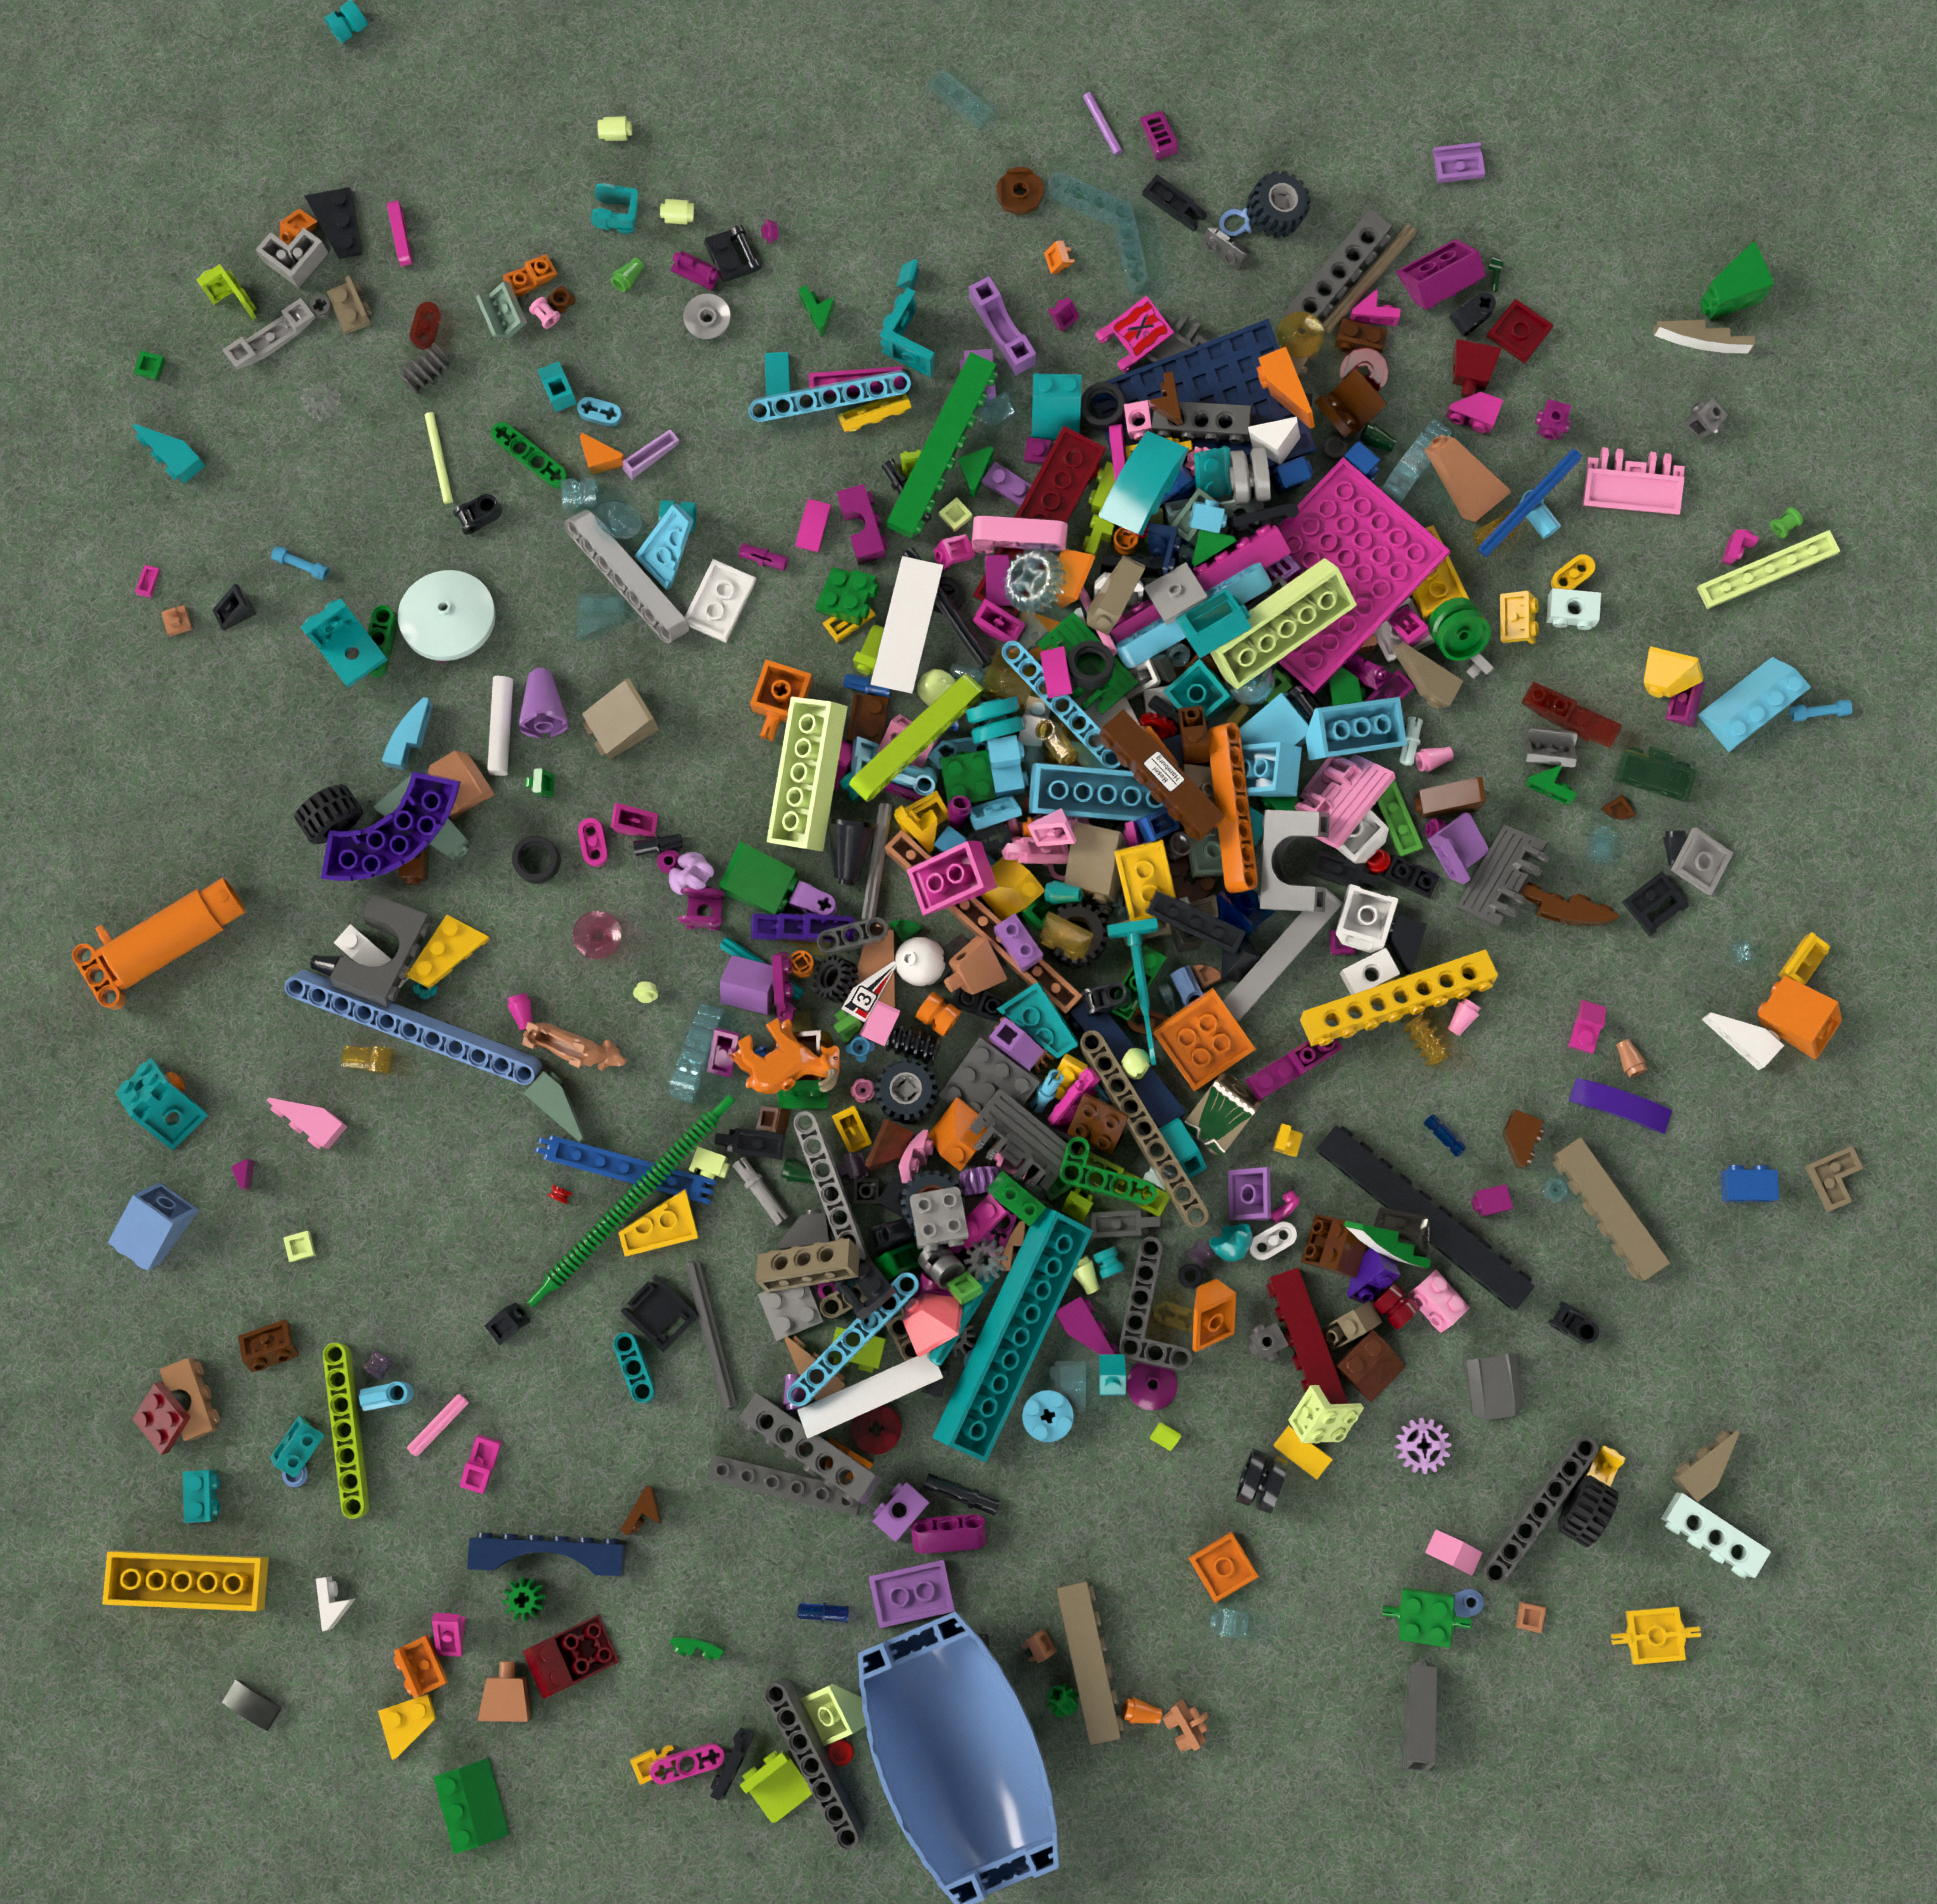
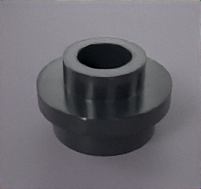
M1192 1263L1182 1266L1178 1272L1180 1284L1188 1289L1198 1287L1203 1281L1202 1269ZM1191 1271L1195 1274L1193 1281L1186 1279L1187 1272Z

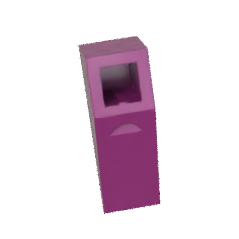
M1079 1297L1055 1312L1066 1334L1098 1355L1120 1354L1115 1344L1109 1345L1104 1337L1108 1333L1102 1322L1096 1323L1092 1314L1095 1310L1088 1299L1083 1301L1082 1297Z

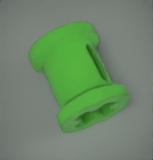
M1788 507L1785 514L1770 522V527L1779 538L1784 539L1791 529L1802 524L1803 518L1795 508Z

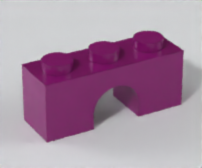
M861 484L837 491L838 502L844 521L859 519L865 523V527L860 533L850 536L858 565L885 557L884 549L888 548L885 535H880L878 527H881L878 512L873 513L871 505L875 504L871 490L866 491L865 485Z

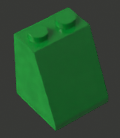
M1756 241L1749 244L1710 283L1702 296L1700 309L1703 315H1707L1709 321L1762 303L1774 285V281Z
M739 842L719 887L724 892V895L766 914L778 915L779 913L784 914L789 902L786 898L790 891H794L799 878H797L795 869L743 842Z

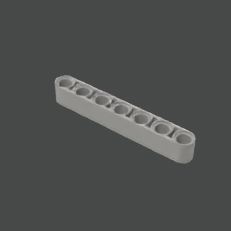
M583 510L565 521V529L569 536L663 642L669 644L689 631V625L683 615L589 510Z
M1326 889L1325 912L1302 911L1224 999L1223 1003L1237 1023L1342 906L1343 902L1328 889Z
M802 1111L796 1115L794 1127L834 1237L837 1240L843 1238L846 1234H852L856 1239L855 1245L860 1249L859 1258L865 1261L869 1255L819 1118L813 1111ZM803 1115L811 1117L813 1124L810 1129H805L801 1126L800 1119ZM811 1139L820 1141L821 1150L815 1153L809 1149ZM819 1163H826L830 1167L828 1176H822L818 1173L817 1167ZM832 1186L838 1190L839 1195L837 1199L832 1200L827 1197L826 1189ZM837 1210H842L847 1214V1221L845 1223L836 1221L834 1215Z

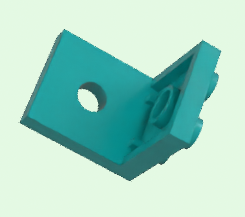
M907 287L903 294L900 293L894 303L895 309L892 314L888 313L884 319V328L879 335L882 338L880 345L883 347L881 353L932 378L936 371L935 353L902 336L917 311L916 291Z
M341 598L337 601L329 602L323 611L308 617L301 626V629L320 650L347 688H350L388 660ZM358 649V657L354 660H349L347 658L349 650Z
M152 1058L142 1063L137 1068L136 1073L129 1080L124 1081L116 1092L117 1097L129 1116L172 1151L208 1116L204 1109L170 1082L160 1065ZM169 1113H178L174 1121H166Z

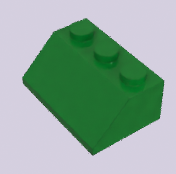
M489 1757L441 1772L433 1777L454 1855L509 1835Z

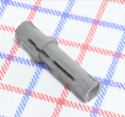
M745 1156L732 1165L744 1180L746 1189L750 1188L776 1226L789 1217L761 1180V1174L755 1172Z

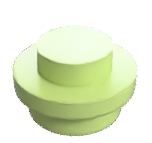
M640 982L634 989L633 995L642 1003H650L658 998V991L655 984Z

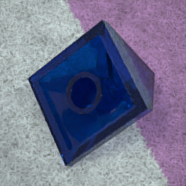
M1225 888L1216 896L1218 918L1245 930L1247 938L1275 913L1272 909H1260L1258 894L1253 889L1231 894Z

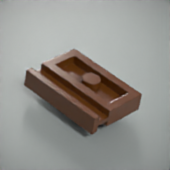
M854 693L847 742H853L858 736L875 742L880 746L885 730L889 703L888 697Z

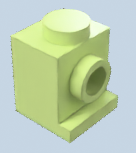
M697 1147L689 1171L696 1174L697 1170H701V1176L714 1180L715 1176L725 1178L730 1164L727 1163L728 1158L726 1156Z

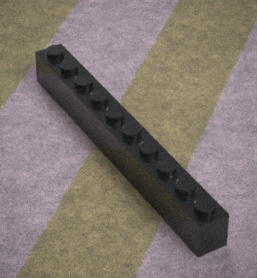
M1335 1125L1315 1151L1511 1311L1517 1310L1535 1287L1530 1283L1531 1277L1521 1270L1519 1272L1514 1270L1510 1266L1512 1262L1502 1254L1497 1256L1490 1250L1492 1246L1484 1239L1479 1238L1477 1240L1471 1235L1472 1230L1462 1222L1456 1223L1450 1218L1452 1214L1443 1206L1438 1208L1431 1202L1432 1197L1421 1189L1418 1192L1411 1186L1412 1181L1403 1174L1398 1176L1391 1170L1393 1166L1384 1158L1378 1159L1371 1154L1373 1150L1364 1142L1359 1144L1352 1138L1353 1133L1346 1127L1341 1126L1339 1128Z

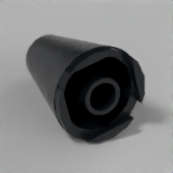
M828 819L834 878L839 879L838 884L853 885V881L859 880L876 832V823H870L869 828L868 822L836 819L835 824V819Z

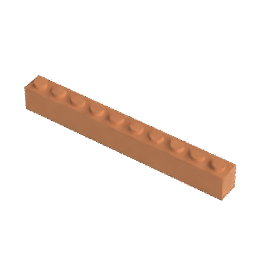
M902 830L884 847L886 854L906 873L907 869L932 858ZM973 898L946 908L975 936L987 939L995 955L1029 986L1040 982L1064 1018L1082 1001V995L1044 960H1041L1022 973L994 933V927L1001 923V921L978 899Z

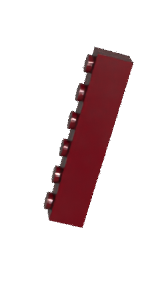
M1299 1268L1269 1277V1283L1265 1284L1270 1299L1275 1298L1278 1307L1274 1308L1278 1322H1284L1286 1332H1283V1336L1288 1343V1347H1293L1295 1356H1292V1361L1296 1371L1301 1370L1304 1380L1300 1382L1304 1394L1310 1385H1319L1330 1404H1348Z

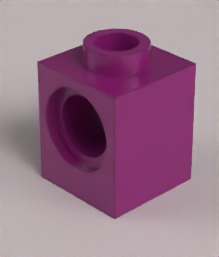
M1507 1184L1476 1191L1473 1193L1474 1198H1471L1473 1210L1475 1213H1479V1217L1513 1209Z

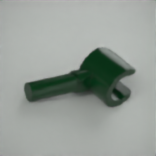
M1492 257L1488 270L1495 272L1493 275L1492 292H1498L1500 272L1504 265L1503 260L1497 257Z

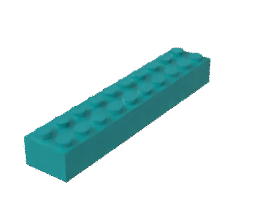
M1045 1208L1030 1226L932 1438L984 1463L987 1462L1093 1230L1049 1208Z

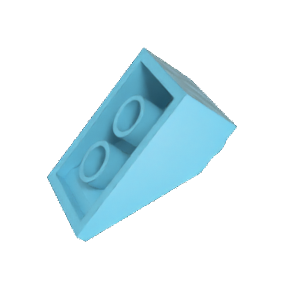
M1284 742L1242 745L1248 796H1297L1302 747Z

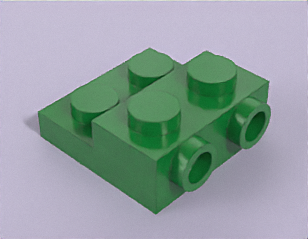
M832 567L816 603V612L860 626L863 618L866 619L869 615L872 598H876L879 592L876 576L853 569V572Z

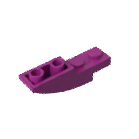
M1337 1038L1328 1045L1320 1046L1318 1044L1312 1047L1308 1040L1285 1056L1248 1077L1245 1081L1257 1100L1260 1101L1324 1062L1343 1048Z

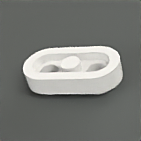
M1280 1222L1253 1238L1252 1245L1249 1248L1251 1255L1257 1260H1266L1286 1249L1295 1242L1297 1237L1296 1229L1288 1222ZM1280 1231L1287 1232L1288 1237L1286 1240L1279 1238ZM1259 1243L1266 1245L1265 1252L1258 1251L1257 1245Z

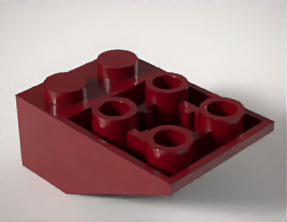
M599 1614L522 1651L543 1699L619 1662Z

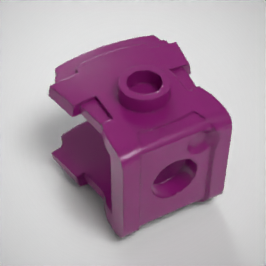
M709 886L700 890L692 888L681 889L680 892L688 896L687 916L677 917L682 924L686 925V929L707 928L712 931H720L724 892L712 889ZM703 905H707L711 908L712 912L709 917L698 916V909Z

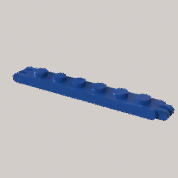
M552 1135L549 1136V1139L541 1137L538 1139L539 1143L547 1145L546 1149L535 1148V1152L544 1154V1160L623 1182L636 1183L637 1185H639L637 1180L639 1178L642 1179L641 1176L643 1174L647 1175L646 1171L648 1169L653 1171L651 1166L653 1164L656 1165L655 1163ZM669 1169L672 1174L670 1176L666 1175L667 1179L665 1181L662 1180L663 1183L661 1185L656 1183L658 1186L656 1191L676 1195L686 1189L689 1200L710 1205L711 1200L702 1197L703 1193L713 1195L714 1190L705 1188V1185L707 1183L711 1186H716L717 1181L677 1169L675 1171Z

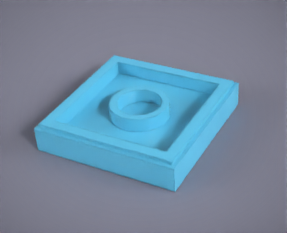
M1010 794L973 806L968 818L974 829L979 830L1021 816L1022 812L1015 798Z

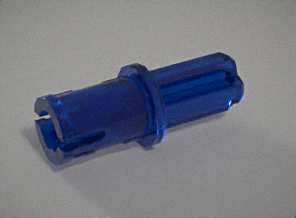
M823 1602V1605L800 1603L798 1605L797 1616L799 1619L822 1620V1623H825V1620L848 1623L849 1606L826 1605V1602Z

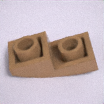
M1023 1221L1018 1223L1007 1242L1001 1265V1271L1003 1272L1010 1271L1018 1252H1014V1247H1021L1029 1230Z

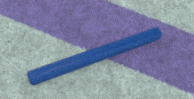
M1572 449L1482 542L1478 548L1479 553L1484 557H1488L1582 458L1581 453L1576 449Z

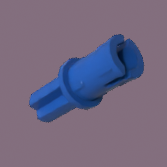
M846 674L844 677L843 686L845 688L862 691L866 695L870 693L888 698L891 693L889 688L870 685L871 676L865 678Z

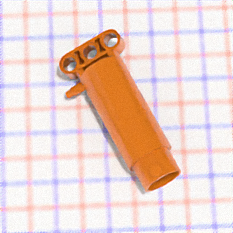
M223 877L203 890L198 888L113 940L103 925L97 926L96 931L103 946L97 949L88 944H79L74 948L72 958L98 1002L104 1007L118 1010L126 1003L124 990L225 930L224 925L246 913V909L233 887ZM90 950L91 958L83 962V954ZM99 971H103V980L96 983L95 975ZM111 992H116V1000L109 1004L107 1001L108 995Z

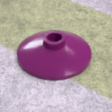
M1138 1363L1128 1375L1127 1391L1131 1400L1140 1408L1159 1410L1169 1405L1174 1399L1177 1392V1379L1173 1370ZM1150 1380L1157 1382L1156 1389H1149L1148 1382Z

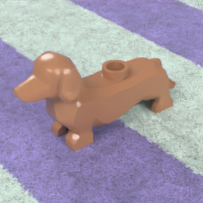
M527 1022V1031L523 1034L522 1045L532 1049H536V1046L546 1048L560 1058L569 1061V1064L580 1068L582 1065L591 1067L598 1063V1069L603 1071L609 1066H623L626 1064V1060L620 1054V1050L610 1040H605L601 1046L587 1038L560 1029L550 1023Z

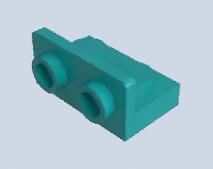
M298 1415L270 1456L273 1465L292 1477H297L323 1439L324 1434L312 1427L307 1419Z
M216 1469L183 1472L184 1523L217 1521L221 1505L220 1501L216 1500V1490L220 1487V1477L216 1474Z

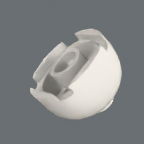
M913 937L908 939L899 947L895 955L897 973L904 981L914 986L934 984L941 977L945 969V963L943 962L944 951L937 942L929 938Z

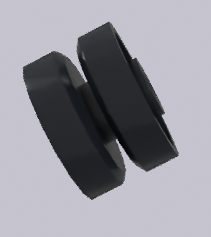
M1253 1448L1239 1479L1236 1502L1249 1506L1253 1503L1258 1492L1257 1509L1271 1514L1284 1482L1288 1460L1274 1456L1270 1460L1267 1469H1265L1267 1463L1266 1453Z

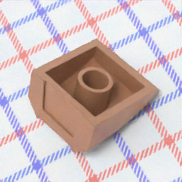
M453 751L429 766L428 774L461 781L457 798L450 813L452 820L458 818L462 813L483 800L494 796L491 787L468 753Z

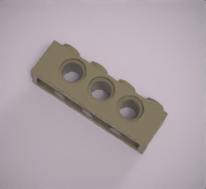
M839 1238L836 1241L827 1243L816 1242L809 1246H794L786 1250H771L768 1253L758 1254L756 1282L766 1292H773L856 1278L859 1273L860 1249L850 1239Z

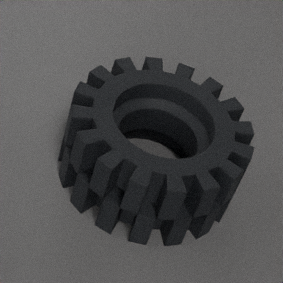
M836 955L828 956L826 961L822 960L820 962L822 967H817L815 970L818 971V974L813 977L816 980L813 983V987L816 988L814 991L818 996L834 1003H843V1000H847L852 988L857 986L855 980H859V975H856L858 968L855 967L854 963Z

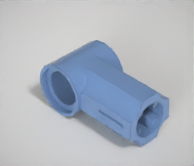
M1189 965L1170 974L1184 1007L1189 1005L1191 998H1199L1204 994Z

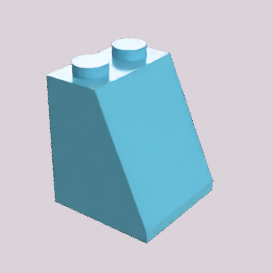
M1280 693L1239 728L1241 742L1243 745L1284 742L1301 747L1306 743L1305 735L1311 720L1295 700H1291L1288 693Z

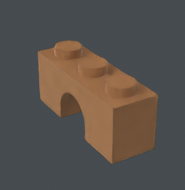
M186 1358L159 1369L164 1385L171 1393L185 1390L191 1397V1406L187 1411L191 1418L181 1432L183 1440L192 1441L219 1430L218 1423H220V1417L217 1410L211 1407L209 1400L212 1399V1394L201 1378L204 1375L201 1363L199 1361L196 1362L195 1358Z

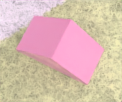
M1062 808L1028 825L1037 847L1074 844L1077 841Z
M877 1001L859 1034L885 1046L900 1010Z
M1436 1529L1425 1551L1426 1554L1471 1576L1482 1556L1481 1551Z

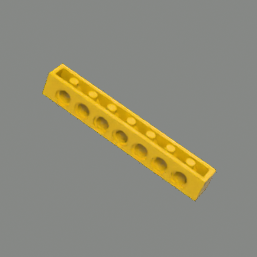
M1485 949L1305 1010L1302 1013L1300 1022L1311 1047L1318 1044L1325 1046L1333 1042L1335 1038L1341 1036L1349 1038L1359 1030L1366 1029L1368 1031L1378 1027L1379 1023L1398 1021L1403 1015L1408 1013L1416 1015L1424 1011L1426 1007L1432 1005L1434 1007L1442 1006L1449 999L1455 997L1463 999L1476 990L1480 992L1486 991L1493 987L1498 974ZM1463 974L1471 975L1473 980L1466 979ZM1445 981L1449 983L1451 987L1446 988L1442 986L1440 982ZM1418 989L1425 990L1428 995H1421ZM1394 997L1403 998L1405 1003L1397 1002ZM1372 1005H1379L1383 1010L1376 1011ZM1355 1012L1359 1015L1360 1018L1354 1019L1349 1015V1013ZM1332 1020L1337 1026H1329L1326 1021Z

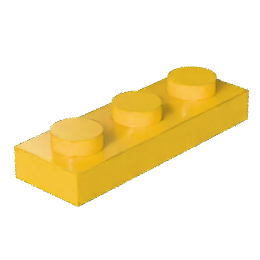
M904 393L873 401L840 413L837 416L844 432L856 431L863 425L878 423L890 415H900L912 407L909 398Z

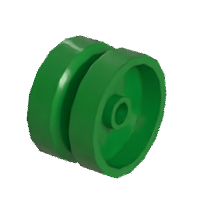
M1465 597L1452 598L1436 607L1428 621L1429 634L1446 658L1453 661H1464L1474 657L1484 649L1491 636L1489 623L1473 601Z

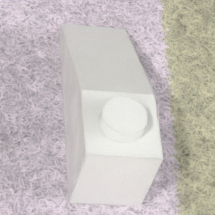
M351 924L334 942L355 962L365 966L377 967L392 960ZM408 977L406 980L401 981L399 988L409 979Z
M1709 1013L1702 1018L1710 1028L1757 1070L1764 1068L1784 1046L1780 1042V1037L1771 1030L1767 1031L1765 1028L1715 1013Z

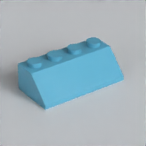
M1771 657L1699 713L1698 717L1727 751L1730 752L1801 697L1811 686L1795 668Z
M1400 697L1316 708L1305 735L1309 760L1406 746Z

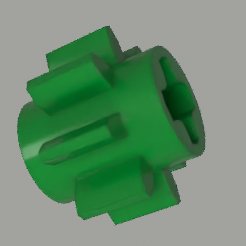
M1064 1683L1063 1686L1055 1685L1047 1695L1050 1703L1046 1707L1059 1718L1063 1715L1070 1716L1078 1707L1076 1698L1079 1694L1067 1683Z

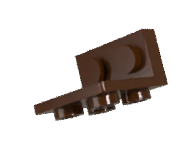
M1355 369L1329 395H1321L1315 401V404L1343 437L1348 438L1354 437L1387 405V402L1358 369Z
M1085 1093L1081 1098L1067 1134L1073 1137H1082L1092 1147L1112 1156L1123 1139L1124 1134L1122 1132L1129 1115Z

